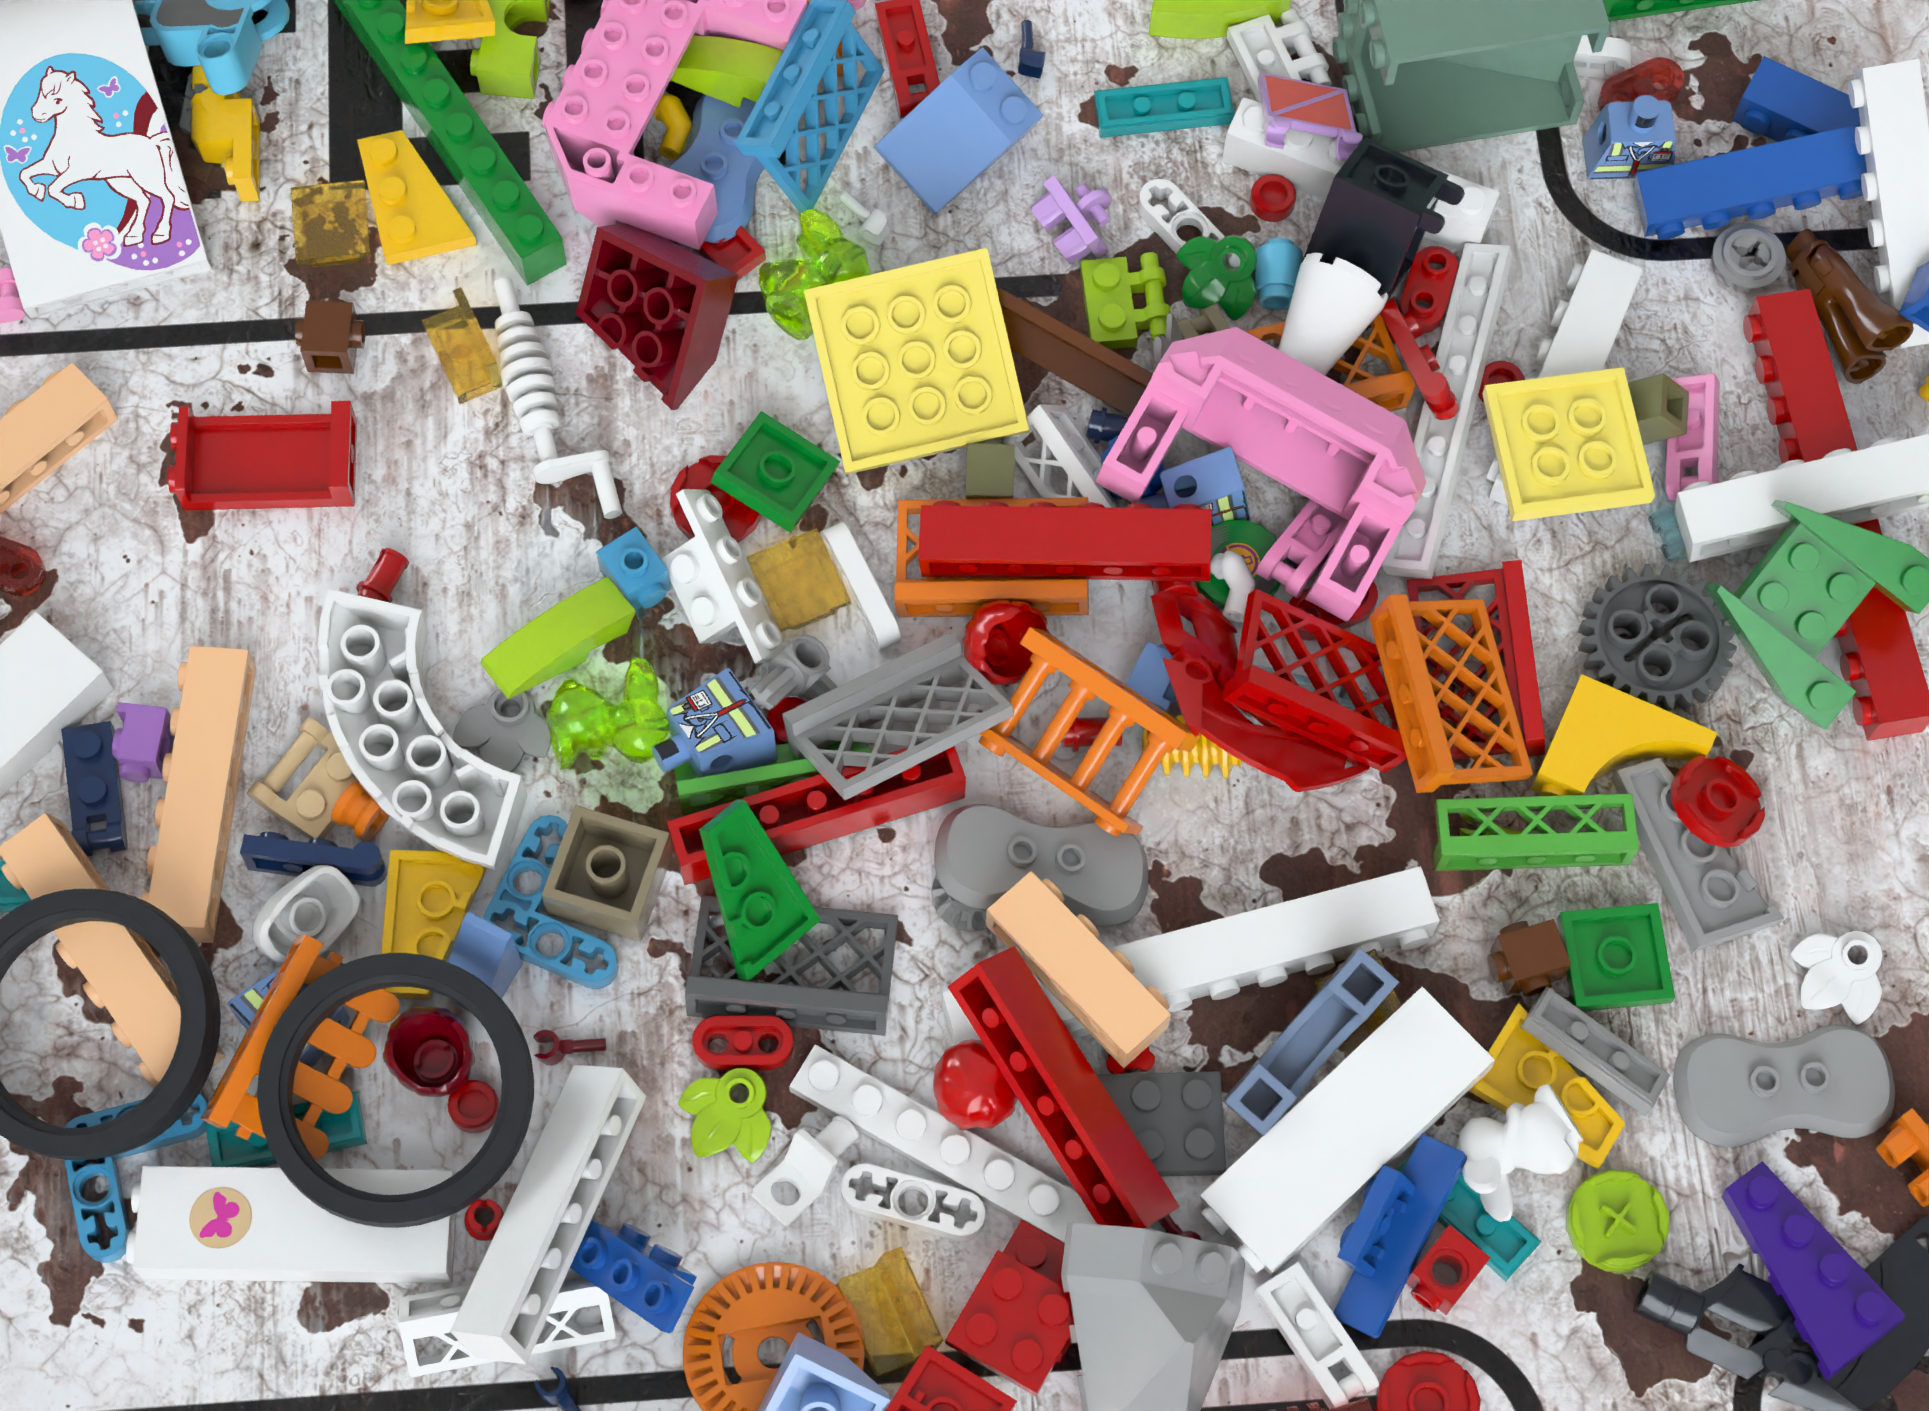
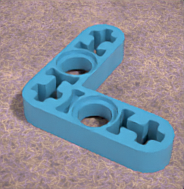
M541 816L529 826L484 913L483 919L496 925V920L505 922L509 915L513 916L515 926L529 933L527 945L523 947L521 946L524 943L522 934L513 930H507V932L513 935L522 960L586 988H605L614 981L619 970L617 956L612 946L601 939L540 913L544 906L542 893L560 845L551 844L548 847L544 858L546 864L551 866L547 868L538 861L543 849L539 836H549L554 830L557 831L559 841L561 842L567 828L566 821L558 816ZM528 855H532L535 859L528 858ZM526 871L536 872L542 878L539 889L531 894L520 893L514 887L515 879L519 874ZM530 924H535V926L529 932ZM549 933L558 934L565 941L563 950L552 957L541 955L536 948L539 939ZM574 944H580L577 948L579 955L589 960H594L598 954L603 955L604 964L607 967L606 970L596 969L593 975L588 974L586 963L575 957L572 958ZM572 958V965L566 966V964Z
M200 1093L191 1105L194 1110H200V1112L192 1115V1124L185 1126L178 1119L167 1132L162 1133L138 1148L122 1154L95 1159L98 1163L105 1160L104 1164H88L87 1160H64L79 1240L82 1248L95 1261L112 1263L121 1259L126 1254L130 1227L116 1159L192 1140L203 1135L206 1132L205 1124L209 1123L200 1118L208 1102ZM144 1099L76 1117L64 1128H83L106 1123L129 1112ZM94 1176L106 1177L110 1183L108 1194L98 1202L86 1201L82 1195L84 1184ZM113 1208H115V1212H114V1213L108 1212V1211L112 1210ZM104 1213L108 1228L113 1233H118V1236L110 1239V1248L104 1250L98 1243L93 1242V1239L101 1236L100 1223L94 1215L87 1219V1214Z

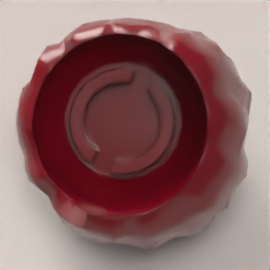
M432 1006L412 1007L400 1014L390 1025L384 1046L383 1060L389 1072L406 1089L415 1092L419 1096L442 1097L452 1094L468 1081L470 1070L475 1063L473 1040L465 1022L452 1014L447 1008Z

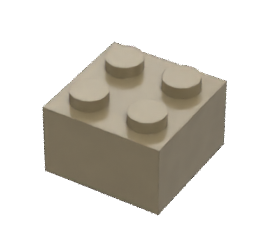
M575 805L542 893L547 914L641 942L673 855L670 833Z

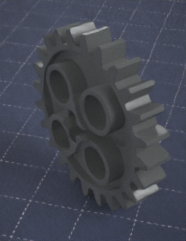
M1645 564L1640 577L1628 567L1622 576V582L1611 575L1605 585L1606 590L1597 587L1591 598L1594 603L1588 602L1582 614L1587 619L1582 620L1578 633L1587 637L1581 640L1578 650L1584 653H1592L1587 657L1583 667L1584 669H1599L1595 680L1601 683L1609 682L1613 688L1650 704H1660L1662 709L1669 712L1672 711L1675 702H1677L1680 708L1687 712L1693 704V698L1703 704L1710 695L1709 689L1717 692L1724 680L1721 676H1727L1733 666L1727 659H1731L1737 650L1736 645L1728 642L1732 640L1735 632L1731 626L1722 625L1727 620L1720 610L1715 609L1716 603L1711 595L1705 597L1702 594L1706 585L1705 580H1701L1694 586L1688 584L1689 571L1684 570L1676 579L1671 577L1669 565L1665 564L1660 575H1654L1650 564ZM1651 603L1665 605L1669 609L1670 614L1658 613L1653 609ZM1685 616L1690 618L1689 621L1684 622L1679 626L1677 625L1675 628H1673L1669 633L1666 641L1660 638L1664 635V633L1670 630L1671 627L1675 624V622H1677L1679 619ZM1624 628L1632 634L1633 639L1620 638L1613 629ZM1649 637L1655 640L1633 661L1626 662L1623 659L1642 650ZM1681 640H1693L1699 645L1701 650H1689L1683 645ZM1653 664L1659 667L1664 675H1651L1646 671L1644 665Z

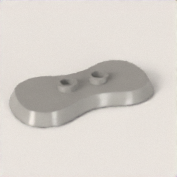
M972 804L955 809L946 816L939 828L935 842L934 863L941 887L957 902L975 909L987 910L1030 871L1041 881L1047 878L1053 882L1065 898L1063 904L1075 916L1082 914L1096 926H1113L1129 921L1138 914L1147 895L1149 869L1142 844L1133 834L1121 833L1119 837H1116L1103 830L1094 821H1085L1065 826H1046L1029 822L1005 809L993 805Z
M1835 1024L1824 1026L1794 1040L1781 1043H1761L1730 1034L1704 1035L1693 1040L1682 1049L1674 1067L1673 1078L1676 1103L1684 1123L1690 1132L1699 1139L1720 1147L1733 1148L1747 1145L1776 1131L1795 1128L1810 1129L1841 1138L1864 1137L1883 1127L1891 1117L1894 1108L1895 1084L1890 1062L1884 1049L1869 1033L1847 1025Z

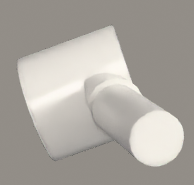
M848 192L843 193L840 201L863 221L858 229L860 236L869 244L880 246L890 233L886 215L878 209H874L871 212Z

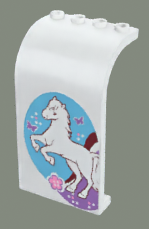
M0 0V230L23 309L30 318L212 270L207 251L203 245L134 6V2L138 0Z

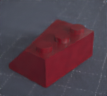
M621 223L597 227L576 314L612 350L618 349L635 366L633 372L643 382L650 381L663 394L661 400L671 410H676L717 359L739 275L659 235L629 224Z

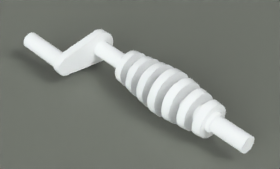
M509 277L497 279L494 282V287L502 316L495 321V331L498 336L497 349L500 353L501 379L506 387L508 398L513 403L515 415L520 419L519 424L522 432L525 435L534 437L540 463L533 469L535 481L540 484H552L592 472L604 518L612 519L620 516L622 509L610 468L611 459L608 451L598 450L558 457L552 431L559 426V416L556 412L557 400L554 394L555 383L552 377L553 369L551 362L547 359L548 355L541 344L538 331L534 328L531 315L519 309L512 279Z

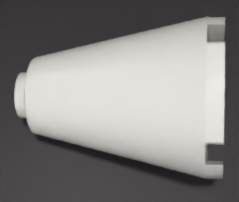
M1311 253L1306 255L1300 265L1278 350L1326 375L1382 311L1388 299V294L1385 293L1380 296L1377 292L1381 284L1363 269L1337 257L1332 265L1320 262L1323 254Z

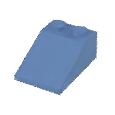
M982 47L950 74L873 148L926 207L936 215L1023 139L1044 115Z

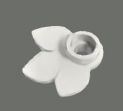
M1850 931L1836 938L1820 933L1806 937L1795 947L1791 957L1802 967L1809 969L1801 986V1006L1803 1009L1821 1010L1842 1003L1848 1017L1857 1025L1872 1015L1880 1002L1882 988L1876 972L1881 966L1883 957L1881 946L1872 935L1863 931ZM1859 946L1865 950L1866 961L1863 964L1857 965L1849 960L1848 951L1851 947Z

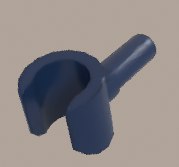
M1024 20L1021 22L1022 45L1019 52L1018 73L1040 79L1046 52L1033 50L1032 22Z
M551 1367V1370L560 1381L559 1387L554 1391H544L538 1381L535 1380V1388L544 1402L553 1406L558 1405L562 1411H581L576 1405L575 1400L571 1397L570 1384L560 1369Z

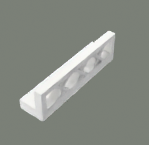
M1039 404L1026 417L1029 432L1031 433L1036 429L1043 439L1041 458L1031 457L1022 444V441L1030 433L1008 437L1003 440L1005 444L1014 445V458L1042 498L1081 497L1078 496V492H1080L1083 497H1088L1089 502L1102 504L1105 508H1125L1129 505L1128 500L1115 499L1109 494L1108 489L1095 482L1101 469V457L1064 405ZM1052 465L1062 466L1067 473V495L1057 494L1051 486ZM1118 580L1099 581L1103 587H1112Z
M569 1268L547 1317V1321L552 1323V1325L544 1335L538 1337L531 1355L617 1339L609 1295ZM472 1284L399 1298L398 1324L410 1377L495 1362V1360L476 1358L450 1332L457 1313ZM599 1305L603 1324L582 1328L569 1319L577 1308ZM435 1335L449 1343L441 1355L419 1359L415 1339Z

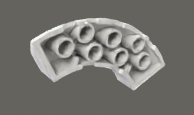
M328 589L320 617L317 643L319 650L318 680L331 732L347 765L362 787L377 804L409 832L435 848L457 858L495 870L514 841L527 799L522 776L502 770L481 760L468 750H463L450 738L433 714L426 700L423 685L424 649L429 632L420 609Z

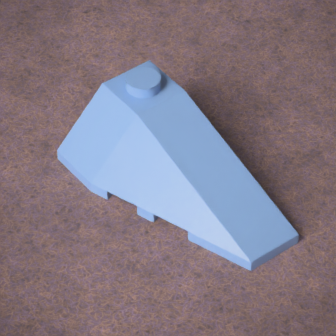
M798 1332L777 1370L758 1411H885L891 1396L846 1355Z

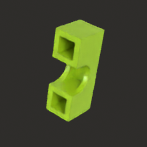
M488 0L496 21L495 36L482 37L480 49L473 48L470 61L471 75L477 76L481 94L535 99L541 64L537 36L519 35L512 32V30L517 25L528 21L547 23L551 0Z

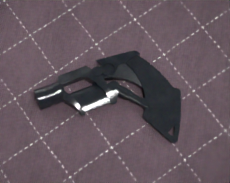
M1929 1217L1919 1219L1864 1269L1906 1315L1897 1327L1828 1381L1825 1380L1817 1366L1820 1361L1815 1352L1790 1348L1789 1343L1792 1340L1795 1344L1802 1347L1810 1343L1808 1341L1804 1342L1794 1325L1796 1319L1783 1296H1777L1771 1283L1743 1271L1744 1265L1740 1263L1722 1281L1701 1293L1683 1284L1680 1285L1677 1281L1651 1270L1643 1281L1633 1306L1634 1313L1655 1323H1660L1663 1327L1684 1336L1687 1351L1745 1379H1749L1758 1372L1763 1376H1771L1777 1379L1779 1384L1768 1394L1770 1396L1812 1411H1863L1882 1399L1905 1379L1929 1349ZM1921 1233L1926 1236L1928 1252L1915 1239ZM1707 1309L1764 1336V1338L1745 1349L1701 1328L1699 1324Z

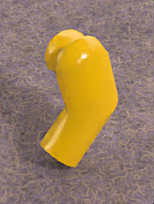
M664 93L652 114L656 115L657 121H663L667 128L658 150L665 158L676 160L683 151L692 128V122L681 100L673 94Z

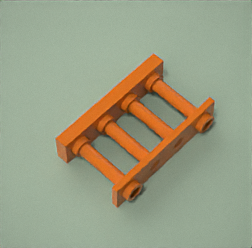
M1030 627L1020 644L1033 652L1030 657V661L1033 663L1009 700L1013 705L1014 716L979 733L982 736L978 742L1001 757L1007 752L1097 815L1094 822L1108 833L1119 837L1121 833L1139 835L1144 826L1127 815L1166 752L1172 754L1174 749L1191 752L1201 735L1198 734L1195 737L1185 724L1047 631ZM1058 669L1071 678L1068 684L1071 690L1034 750H1032L1011 734L1048 674L1054 675ZM1098 696L1111 705L1107 710L1110 717L1071 777L1051 763L1050 759L1087 700L1093 701ZM1136 722L1150 732L1146 738L1149 744L1113 801L1109 803L1088 787L1127 726L1132 727Z

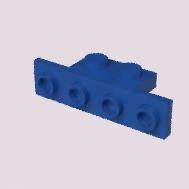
M1422 1134L1403 1173L1383 1164L1378 1175L1368 1182L1363 1194L1364 1204L1355 1222L1350 1223L1346 1227L1340 1240L1341 1250L1337 1257L1354 1271L1333 1312L1339 1322L1372 1338H1378L1381 1335L1464 1167L1467 1155L1463 1151Z
M592 1218L570 1268L660 1331L672 1333L694 1289L693 1284L697 1276L679 1265L683 1257L678 1253L659 1244H654L653 1247L650 1246L648 1243L651 1236L641 1229L623 1223L621 1229L618 1230L600 1224Z

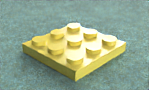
M1624 367L1485 385L1482 395L1511 521L1652 503L1655 492Z

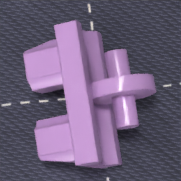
M1055 175L1043 182L1049 192L1043 195L1030 209L1047 232L1065 218H1068L1073 226L1053 240L1068 263L1072 264L1090 252L1097 259L1109 252L1088 222L1094 219L1100 227L1109 223L1111 218L1105 211L1112 201L1109 192L1104 188L1091 191L1087 184L1083 183L1075 189L1076 194L1080 198L1079 202L1075 204Z

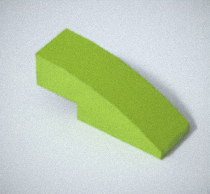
M1154 0L1151 10L1149 35L1176 39L1227 37L1228 27L1267 14L1270 15L1274 25L1282 23L1280 16L1283 12L1289 10L1291 0Z
M693 35L670 81L740 108L744 98L757 102L783 50L749 41Z
M607 576L564 599L527 623L485 655L480 664L507 699H510L584 663L589 651L626 634L636 611Z

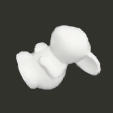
M1549 1083L1538 1088L1534 1096V1103L1528 1106L1516 1102L1511 1104L1506 1110L1507 1122L1505 1124L1488 1117L1471 1118L1464 1125L1455 1148L1467 1155V1160L1462 1169L1464 1180L1472 1190L1480 1193V1199L1485 1210L1496 1221H1507L1512 1216L1513 1192L1509 1174L1515 1168L1526 1169L1536 1174H1563L1570 1169L1577 1158L1578 1144L1583 1141V1137Z

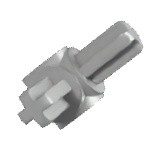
M801 634L795 637L782 652L771 660L768 665V674L753 686L751 693L755 697L753 702L758 708L763 706L771 710L787 695L802 697L807 692L814 699L837 688L836 684L826 675L831 667L829 666L830 656L824 644L811 635Z

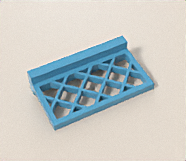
M811 0L735 142L736 147L744 156H756L799 213L811 214L885 71L851 23L856 12L848 0ZM842 40L843 56L836 57V49ZM857 61H860L866 70L859 86H857ZM843 63L844 88L838 89L837 64ZM823 76L824 92L817 93V85ZM844 96L845 113L839 122L838 97ZM818 100H824V125H819ZM804 112L805 128L798 129V122ZM825 132L826 150L820 158L819 133ZM805 136L806 161L800 162L799 137ZM784 148L786 152V165H782L777 159L780 158ZM807 168V186L803 192L801 190L800 170Z

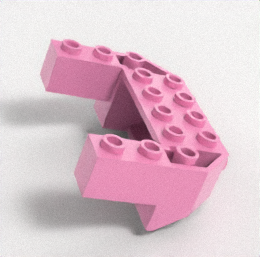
M603 0L600 11L601 17L595 29L590 28L586 32L581 46L582 53L576 64H571L567 68L562 81V91L556 102L551 101L548 104L542 121V125L546 129L553 161L573 208L598 227L626 223L700 250L718 214L714 184L634 156V149L693 35L749 41L784 51L808 6L807 0Z
M1238 327L1172 342L1157 365L1147 388L1103 462L1095 482L1131 503H1139L1181 428L1219 449L1232 446L1235 458L1348 520L1305 598L1348 622L1360 606L1402 526L1412 514L1426 485L1406 420Z

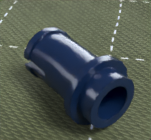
M1102 407V411L1092 409L1086 437L1094 438V443L1099 444L1100 440L1109 442L1120 435L1129 418L1107 413V408Z

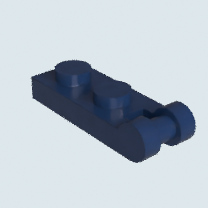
M111 721L61 729L72 821V836L87 857L93 856V851L106 848H110L111 852L127 850L128 841L119 764L112 753V743L115 734L114 726ZM107 821L106 829L91 831V823Z
M262 832L260 836L244 834L240 854L247 869L250 871L297 877L314 866L328 865L337 868L349 879L351 884L368 887L380 885L387 876V868L378 846L369 841L361 842L351 849L338 847L336 843L321 838H312L306 843L291 841L287 836L280 833Z

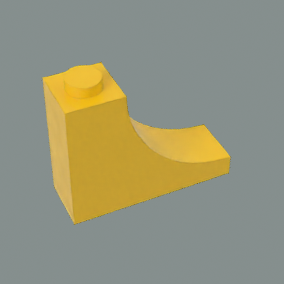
M1581 674L1530 790L1539 793L1540 796L1584 795L1587 789L1603 774L1626 762L1654 757L1673 758L1689 762L1696 756H1707L1718 732Z

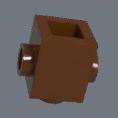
M324 298L321 301L306 300L304 318H297L295 338L297 346H301L300 352L307 372L354 374L357 348L363 349L365 346L366 327L363 320H358L353 302H345L338 298Z
M1554 919L1531 926L1528 925L1527 921H1520L1502 928L1499 931L1500 935L1497 936L1490 949L1491 954L1487 956L1490 973L1496 983L1502 982L1507 996L1522 992L1524 997L1538 995L1546 986L1551 988L1552 982L1562 980L1571 966Z

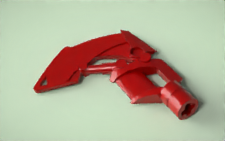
M1151 580L1154 595L1150 597L1161 640L1173 656L1171 659H1162L1184 721L1195 737L1199 733L1211 742L1248 765L1285 781L1295 792L1334 786L1363 775L1369 770L1370 766L1238 707L1246 715L1249 713L1262 724L1256 725L1240 713L1233 704L1222 700L1225 683L1235 676L1239 652L1234 633H1237V629L1203 594L1198 593L1196 581ZM1180 615L1192 622L1196 638L1184 631ZM1346 761L1353 765L1352 767L1344 769Z

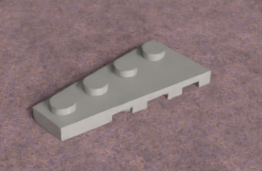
M1660 758L1626 767L1614 773L1611 780L1617 793L1633 794L1637 835L1693 952L1776 926L1784 919V916L1774 904L1769 907L1755 889L1758 883L1746 868L1740 870L1724 848L1704 842L1692 834L1678 818L1671 801V783L1674 776Z

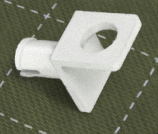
M842 1116L833 1118L832 1122L815 1138L803 1128H800L794 1134L785 1159L753 1188L751 1192L752 1197L784 1226L790 1225L826 1191L837 1165L836 1158L857 1141L859 1137L857 1130L850 1121ZM782 1181L790 1182L798 1189L799 1200L793 1205L787 1206L776 1202L772 1197V1186Z

